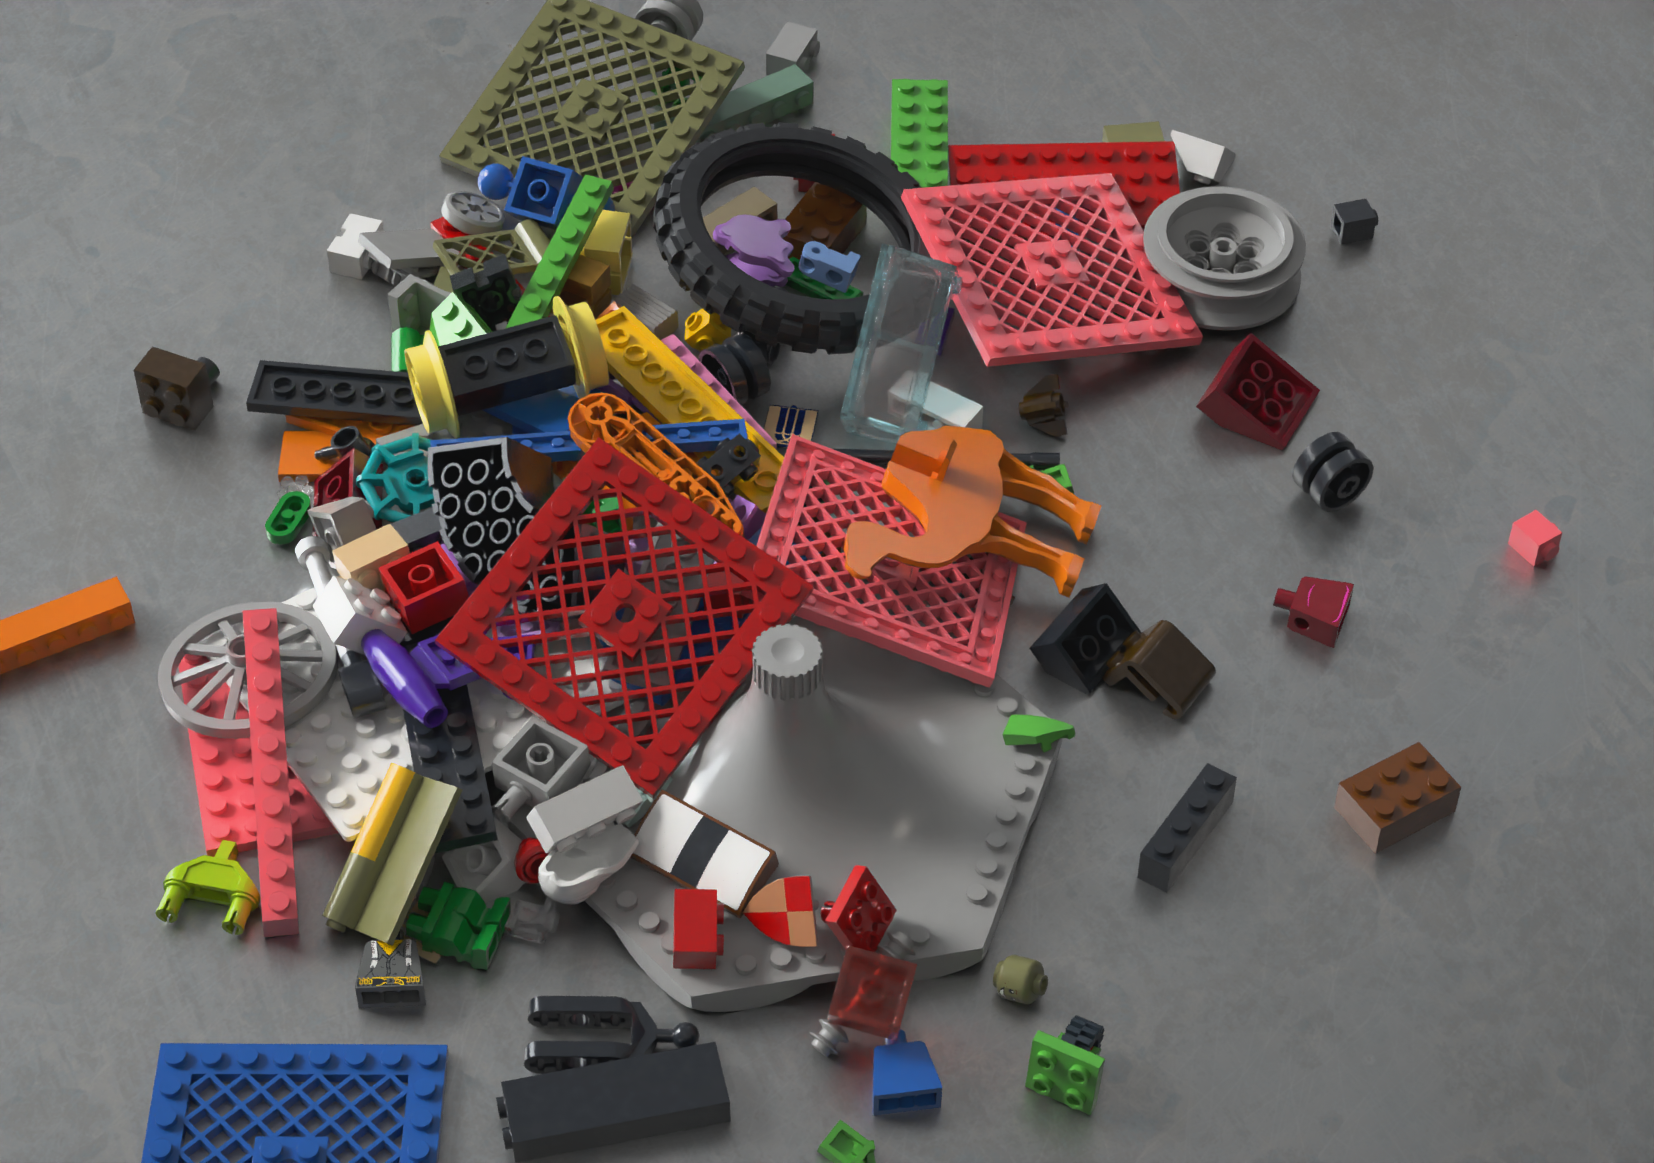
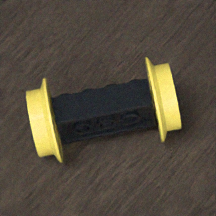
M555 296L553 298L554 316L437 346L430 330L425 331L423 345L405 349L404 353L415 402L427 433L430 434L447 429L457 439L460 438L458 416L572 385L578 398L581 399L589 395L590 390L608 385L609 373L606 355L589 305L586 302L567 306L559 296Z

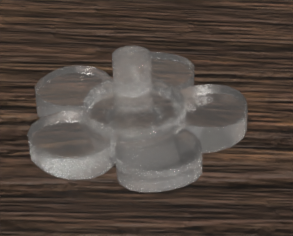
M298 475L294 482L292 477H284L280 482L283 489L277 492L278 499L280 500L283 495L293 491L303 492L310 498L313 495V489L311 486H307L309 483L308 478L305 475Z

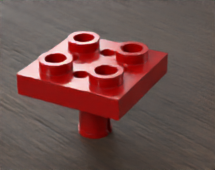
M855 865L836 902L826 901L824 903L825 907L821 908V918L824 923H827L856 965L868 966L897 909L867 866Z

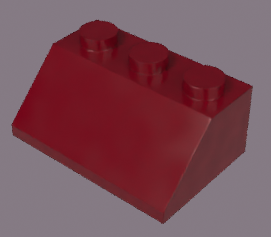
M353 448L315 479L313 508L352 496L366 500L361 488L356 486V478L362 474L370 457ZM380 464L376 474H383V464ZM374 486L382 501L383 486ZM372 518L376 529L383 527L382 519L376 520ZM313 526L312 536L318 537L316 530Z

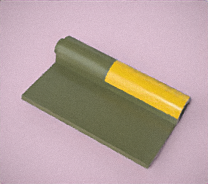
M391 763L322 916L328 918L325 925L343 933L349 927L393 946L463 790L424 777L400 765Z

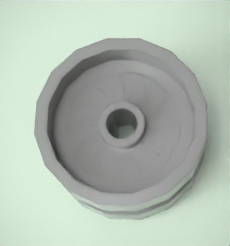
M647 0L637 13L635 19L691 41L703 24V11L697 0Z

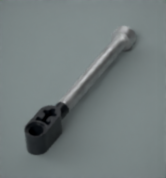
M310 536L302 539L297 544L295 553L299 565L304 570L309 571L319 597L332 579L327 566L330 560V553L326 542L322 538ZM336 645L343 667L338 668V673L353 718L387 709L378 678L375 676L368 660L362 661L360 653Z

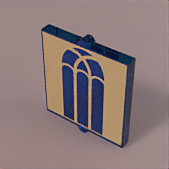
M769 404L763 429L777 443V447H788L792 434L813 441L819 410L797 408L796 405L788 407Z

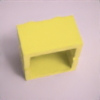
M602 210L580 254L610 265L611 285L609 289H611L612 295H619L623 292L633 257L632 237H628L631 236V214Z

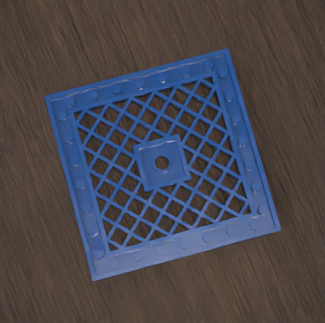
M161 1043L141 1163H194L189 1157L201 1147L209 1155L199 1163H231L226 1156L238 1147L246 1155L236 1163H341L336 1157L347 1148L356 1155L348 1163H378L373 1157L384 1148L393 1155L385 1163H438L449 1054L448 1045ZM222 1082H231V1083L228 1084L227 1086H225ZM258 1082L268 1083H266L264 1086H261ZM294 1082H304V1083L301 1084V1085L298 1087ZM330 1082L340 1083L334 1087ZM367 1083H376V1084H374V1085L371 1087V1086H369ZM212 1085L218 1093L204 1101L198 1094ZM248 1085L254 1093L244 1101H241L235 1094ZM284 1085L291 1093L278 1102L271 1094ZM320 1085L327 1093L314 1102L308 1094ZM356 1086L363 1094L350 1102L344 1094ZM392 1086L399 1094L387 1103L380 1094ZM192 1101L198 1108L189 1114ZM228 1101L234 1108L221 1117L215 1109ZM264 1101L270 1109L257 1117L251 1109ZM300 1101L307 1109L294 1118L287 1110ZM336 1101L343 1109L331 1118L323 1110ZM372 1101L380 1109L367 1118L360 1110ZM405 1104L403 1118L396 1110ZM207 1116L214 1123L203 1132H200L194 1125ZM244 1116L250 1124L237 1133L230 1125ZM280 1116L287 1124L273 1133L267 1125ZM316 1116L323 1124L310 1133L304 1125ZM353 1117L359 1125L347 1134L340 1125ZM389 1117L396 1125L384 1134L376 1126ZM223 1131L230 1139L219 1148H216L210 1141ZM187 1132L193 1139L184 1145ZM260 1132L263 1136H255L253 1149L246 1141ZM295 1132L300 1136V1137H289V1136H291V1135H292L293 1133H295ZM332 1132L340 1140L330 1147L329 1137L326 1136ZM369 1132L376 1141L363 1149L356 1141ZM402 1135V1143L400 1149L393 1143V1141Z

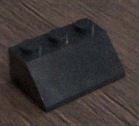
M1104 583L1081 589L1029 649L1047 674L1085 694H1089L1109 669L1106 665L1109 659L1118 651L1123 652L1125 650L1124 641L1133 632H1142L1108 584Z

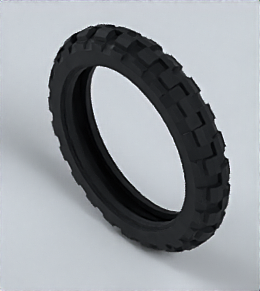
M781 122L774 124L772 127H766L764 123L740 126L737 131L731 128L713 134L701 143H696L681 154L680 160L672 163L664 175L653 212V228L657 233L656 242L663 260L667 261L671 275L684 291H691V299L709 315L715 312L720 315V322L738 333L745 330L756 335V341L774 347L777 343L792 346V351L810 354L815 353L817 349H824L830 355L852 353L856 347L861 351L884 346L895 338L898 340L917 329L919 322L926 321L937 308L946 286L901 199L904 189L922 187L907 171L902 173L898 171L897 164L880 151L875 154L867 150L865 143L849 136L843 139L831 135V130L815 126L811 127L810 130L798 128L796 123ZM785 176L817 182L851 196L878 216L897 241L903 258L904 271L895 281L883 289L855 298L817 299L788 293L753 278L733 264L711 239L703 221L701 206L719 189L748 178Z

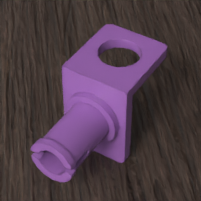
M736 495L733 501L730 498L728 500L743 524L744 538L749 540L762 527L766 513L760 510L754 503Z

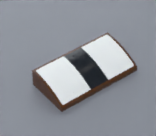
M661 790L640 822L634 834L639 843L631 855L632 859L686 889L717 890V903H724V910L739 919L742 917L743 911L752 897L763 888L779 865L774 850L664 790Z

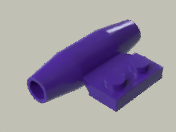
M374 629L367 632L361 640V647L375 676L404 710L428 728L439 726L444 722L448 713L437 689L448 688L453 690L480 679L477 673L435 644V639L438 635L418 642V645L409 653L407 649L382 630Z

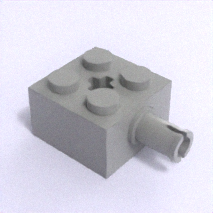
M532 716L492 761L495 787L506 792L493 805L492 812L494 816L501 820L505 815L502 822L508 823L523 804L534 807L577 787L590 766L588 746Z

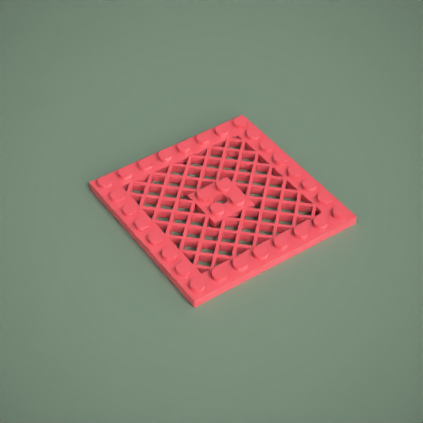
M1111 173L903 190L901 199L987 367L1200 345L1203 339L1202 333L1175 285L1163 278L1149 262L1143 244L1144 231ZM1081 207H1084V208H1086V209H1089V210H1091V211H1093V212H1095V213L1093 214V213H1091V212H1089V211H1087V210H1085V209H1083V208H1081ZM1057 208V209H1059V210H1061V211H1063V212L1069 214V216H1067V215H1065V214H1063V213H1061V212H1059V211H1057V210H1055V209ZM1030 210L1043 216V218L1031 213ZM1004 213H1006V214H1008V215H1010V216H1012V217H1014V218H1017V220H1015V219H1013V218H1011V217H1009V216H1007V215H1004ZM978 215H980V216H982V217H984V218L990 220L991 222H988V221H986V220H984V219L978 217ZM953 217V218H955V219H957V220H959V221H961V222H963V223H965V224L963 225V224H961V223H959V222H957V221H955V220H953V219H951V218ZM1074 217L1077 218V219H1079V220H1081V221H1083V222H1085V223H1087V225L1084 224V223H1082V222H1080V221L1075 220ZM1048 220H1051V221H1053V222H1055V223L1061 225V227H1059V226H1057V225H1055V224L1049 222ZM1022 222H1025V223H1027V224H1029V225L1035 227L1036 229H1033V228H1031V227H1029V226L1023 224ZM996 224H998V225H1000V226H1002V227H1004V228H1006V229H1008V230H1010V231L1008 232V231H1006V230H1004V229H1002V228L996 226ZM970 226L982 231L983 234L971 229ZM1092 227H1095V228H1097V229H1099V230H1101V231H1103V232H1106V234H1104V233H1102V232H1100V231H1098V230H1096V229H1094V228H1092ZM1067 229L1079 234L1080 236L1068 231ZM1041 231L1053 236L1054 239L1041 233ZM1015 233H1016V234H1019V235H1021V236L1027 238L1028 241L1025 240V239H1023V238H1020V237H1018V236H1016V235H1014V234H1015ZM990 235V236H992V237H994V238H996V239H998V240H1000V241H1002V242L1000 243V242H998V241H996V240H994V239H992V238H990V237H988V236ZM962 238H965V239H967V240H969V241L975 243V245L970 244V243H968V242L962 240ZM1085 238H1088V239H1090V240H1092V241L1098 243L1099 245H1096V244H1094V243H1092V242L1086 240ZM981 247H983V248H985V249H987V250L993 252L994 254H991V253H989V252H987V251L981 249ZM1104 247L1116 252L1117 255L1104 249ZM1078 249H1080V250H1082V251H1084V252H1086V253H1088V254H1090V255H1092V256L1090 257V256H1088V255H1086V254H1084V253L1078 251ZM999 256H1001V257H1003V258H1005V259H1007V260H1009V261H1011V262H1013V263L1011 264V263H1009V262H1007V261H1005V260L999 258ZM973 258L976 259V260H978V261H980V262H982V263H984V264H986V266H984V265H982V264H980V263H978V262H976V261H973ZM1098 258V259H1100V260H1102V261H1104V262L1110 264V266H1108V265H1106V264H1104V263H1102V262H1100V261H1098V260H1096V259ZM1115 267L1118 268V269H1120V270H1122V271H1124V272H1126V273H1128L1129 275H1126V274H1124V273H1122V272L1116 270ZM991 268H994V269H996V270H998V271H1000V272H1003V273H1005V275H1002V274H1000V273H998V272L992 270ZM1089 270H1092V271H1094V272H1096V273L1102 275L1103 277H1100V276H1098V275H1096V274L1090 272ZM1010 277H1013V278H1015V279H1017V280L1023 282L1024 284L1022 285V284H1020V283H1018V282H1016V281L1010 279ZM985 279V280H987V281H989V282H991V283L997 285V287H994V286H992V285H990V284L984 282L983 280ZM1108 279H1110V280H1112V281H1114V282H1116V283H1118V284H1120V285H1122V286L1120 287V286H1118V285H1116V284H1114V283L1108 281ZM1126 288L1140 294V296L1126 290ZM1002 289H1005V290H1007V291H1009V292L1015 294L1016 296H1013V295H1011V294H1009V293H1006V292L1002 291ZM1100 291H1103L1109 295L1114 296V299L1101 293ZM1074 293L1088 299V301L1074 295ZM1048 295L1051 296V297H1053V298H1055V299H1057V300H1059V301H1061L1062 303L1060 304V303H1058V302H1056V301H1054V300L1048 298ZM1021 298H1024V299H1026V300H1028V301L1034 303L1035 306H1033V305H1031V304H1029V303H1027V302L1021 300ZM996 300V301H998V302H1000V303H1002V304L1008 306V309L1005 308V307H1003V306H1001V305H999V304H997V303H995L994 301ZM1119 300H1122L1132 305L1133 308L1119 302ZM1093 302L1107 308V310L1094 305ZM1067 305H1069V306H1071V307H1073V308H1075V309H1077V310H1079V311H1081V312L1079 313V312H1077V311H1075V310H1073V309L1067 307ZM1042 307V308H1044V309H1046V310H1048V311L1054 313V315H1051V314H1049V313H1047V312L1041 310L1040 308ZM1138 309L1152 315V317L1138 311ZM1016 310V311H1018V312H1020V313H1022V314H1024V315H1026V316H1028V317L1025 318V317H1023V316H1021V315H1019V314H1017V313H1015V312H1013V311ZM1112 311L1115 312V313H1117V314H1119V315H1121V316H1123V317H1125L1126 319L1124 320V319H1122V318H1120V317H1118V316L1112 314ZM1088 314V315H1090V316H1092V317H1094V318H1096V319H1098V320H1100V321L1097 322V321H1095V320H1093V319H1091V318H1089V317H1087V316H1085V315ZM1059 317H1062V318H1064V319H1066V320L1072 322L1073 325H1071V324H1069V323H1067V322H1065V321L1059 319ZM1032 320H1038V322L1046 325V328L1033 322ZM1008 322V323H1010V324H1012V325H1014V326H1016V327H1018V328H1020V329L1017 330V329H1015V328H1013V327H1011V326H1009V325H1007V324H1005V323Z
M792 434L756 546L814 586L813 592L795 616L841 632L849 637L873 644L878 648L900 654L910 660L932 666L940 671L967 679L972 683L990 688L995 678L1018 564L999 555L982 552L970 554L974 558L973 560H970L967 556L968 554L956 560V564L951 563L940 568H921L922 571L919 572L920 568L885 558L871 570V576L866 578L869 584H865L862 580L852 577L845 569V552L840 553L836 549L841 547L844 551L846 534L842 529H848L851 523L869 521L879 524L877 521H882L885 527L906 536H909L907 532H911L915 537L925 534V529L911 513L884 492L881 482L886 469ZM823 480H827L830 484L826 485ZM853 491H857L860 496H856ZM835 495H840L842 499L838 500ZM822 498L825 503L821 504L817 499ZM886 502L890 507H885L883 503ZM865 506H869L872 511H868ZM847 510H852L854 514L851 515ZM998 512L997 515L1005 523L1025 533L1027 522ZM834 513L837 518L833 519L830 514ZM816 517L820 522L815 523L812 518ZM895 517H899L902 522H898ZM829 532L832 537L827 538L824 533ZM811 536L814 541L810 542L806 537ZM823 551L826 556L822 557L818 552ZM805 555L808 560L803 561L800 556ZM831 567H836L839 572L835 573ZM813 571H818L821 576L816 577ZM966 573L970 579H966L962 574ZM949 577L953 583H948L945 578ZM931 581L935 587H931L927 582ZM848 582L851 588H847L843 583ZM830 586L834 592L829 593L825 587ZM896 589L900 595L896 596L892 590ZM751 590L742 591V596L753 600ZM757 591L760 602L765 595ZM957 593H962L965 598L962 599ZM874 594H879L882 599L878 600ZM940 597H945L948 602L944 603ZM861 598L864 603L860 604L856 599ZM923 601H927L930 607H926ZM909 605L913 611H908L905 606ZM891 609L895 615L891 616L887 610ZM957 612L961 618L957 619L953 613ZM939 616L943 622L939 623L935 617ZM918 621H922L926 626L921 627ZM952 632L957 638L953 639L948 633Z

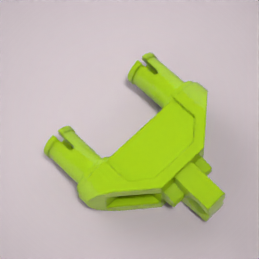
M222 840L214 857L202 855L173 868L163 882L165 893L159 907L156 909V916L166 922L169 914H171L169 923L175 922L184 900L188 898L228 905L230 908L225 920L222 922V928L229 934H232L235 926H237L235 935L242 934L250 912L259 906L261 897L251 878L240 866V862L236 861L238 857L236 842Z

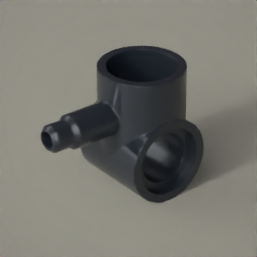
M347 426L341 428L333 435L331 446L316 450L314 456L317 460H327L336 457L341 459L355 448L370 457L372 454L371 449L375 444L370 439L363 437L356 427Z

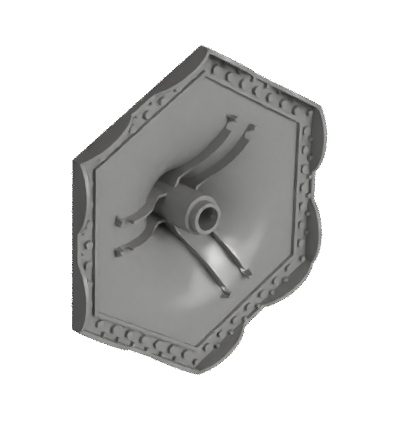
M867 579L862 580L865 584H869ZM848 582L843 583L847 588H851ZM830 586L825 587L829 593L834 592ZM896 589L892 590L896 596L900 595ZM874 594L878 600L882 599L879 594ZM861 598L856 599L860 604L864 603ZM909 605L905 606L908 611H913ZM891 609L887 610L891 616L895 615ZM795 616L788 624L783 626L781 624L776 625L774 628L770 627L767 631L764 630L761 636L756 638L752 649L753 670L671 775L673 780L665 791L774 850L779 865L764 886L780 878L811 875L813 897L819 903V907L815 911L818 946L800 947L785 945L769 938L758 930L744 914L739 919L724 910V924H717V934H724L723 956L716 957V969H673L675 889L686 888L631 857L621 869L603 881L595 893L584 900L615 930L625 948L644 972L676 1001L689 1008L702 1011H741L780 1002L802 992L813 984L861 976L871 978L884 961L879 955L878 949L875 951L868 966L856 965L827 923H824L821 918V908L825 907L824 903L826 901L836 902L854 866H867L897 909L879 945L887 946L890 942L887 935L888 932L895 935L900 931L915 943L912 949L916 953L915 956L909 954L905 956L903 960L906 968H895L889 965L878 980L886 982H912L955 973L981 961L988 951L1007 900L1016 863L1024 841L1048 790L1061 748L1062 738L1052 742V749L1045 753L1042 751L1040 743L1005 745L1002 734L1011 715L1049 717L996 673L991 687L988 688ZM918 621L921 627L926 626L922 621ZM705 665L698 672L699 680L711 665ZM691 691L677 692L678 706L681 705ZM645 697L629 701V703H634L636 700L643 702L649 708L648 699ZM672 698L663 707L654 702L655 710L673 708ZM624 704L606 712L607 717L621 715L625 709ZM670 717L656 719L658 733ZM652 725L645 735L653 734ZM650 743L640 745L646 749ZM589 754V760L591 764L594 757ZM523 804L507 823L508 829L522 841L529 837L538 839L526 818L533 809L528 804ZM643 817L631 827L622 825L634 835Z

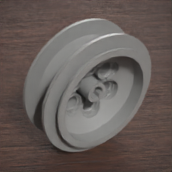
M1233 187L1197 188L1179 193L1167 199L1152 212L1146 222L1143 235L1146 256L1154 269L1168 282L1175 285L1198 327L1215 330H1239L1259 326L1284 313L1298 295L1301 284L1300 268L1306 252L1305 236L1294 216L1270 198L1252 191Z

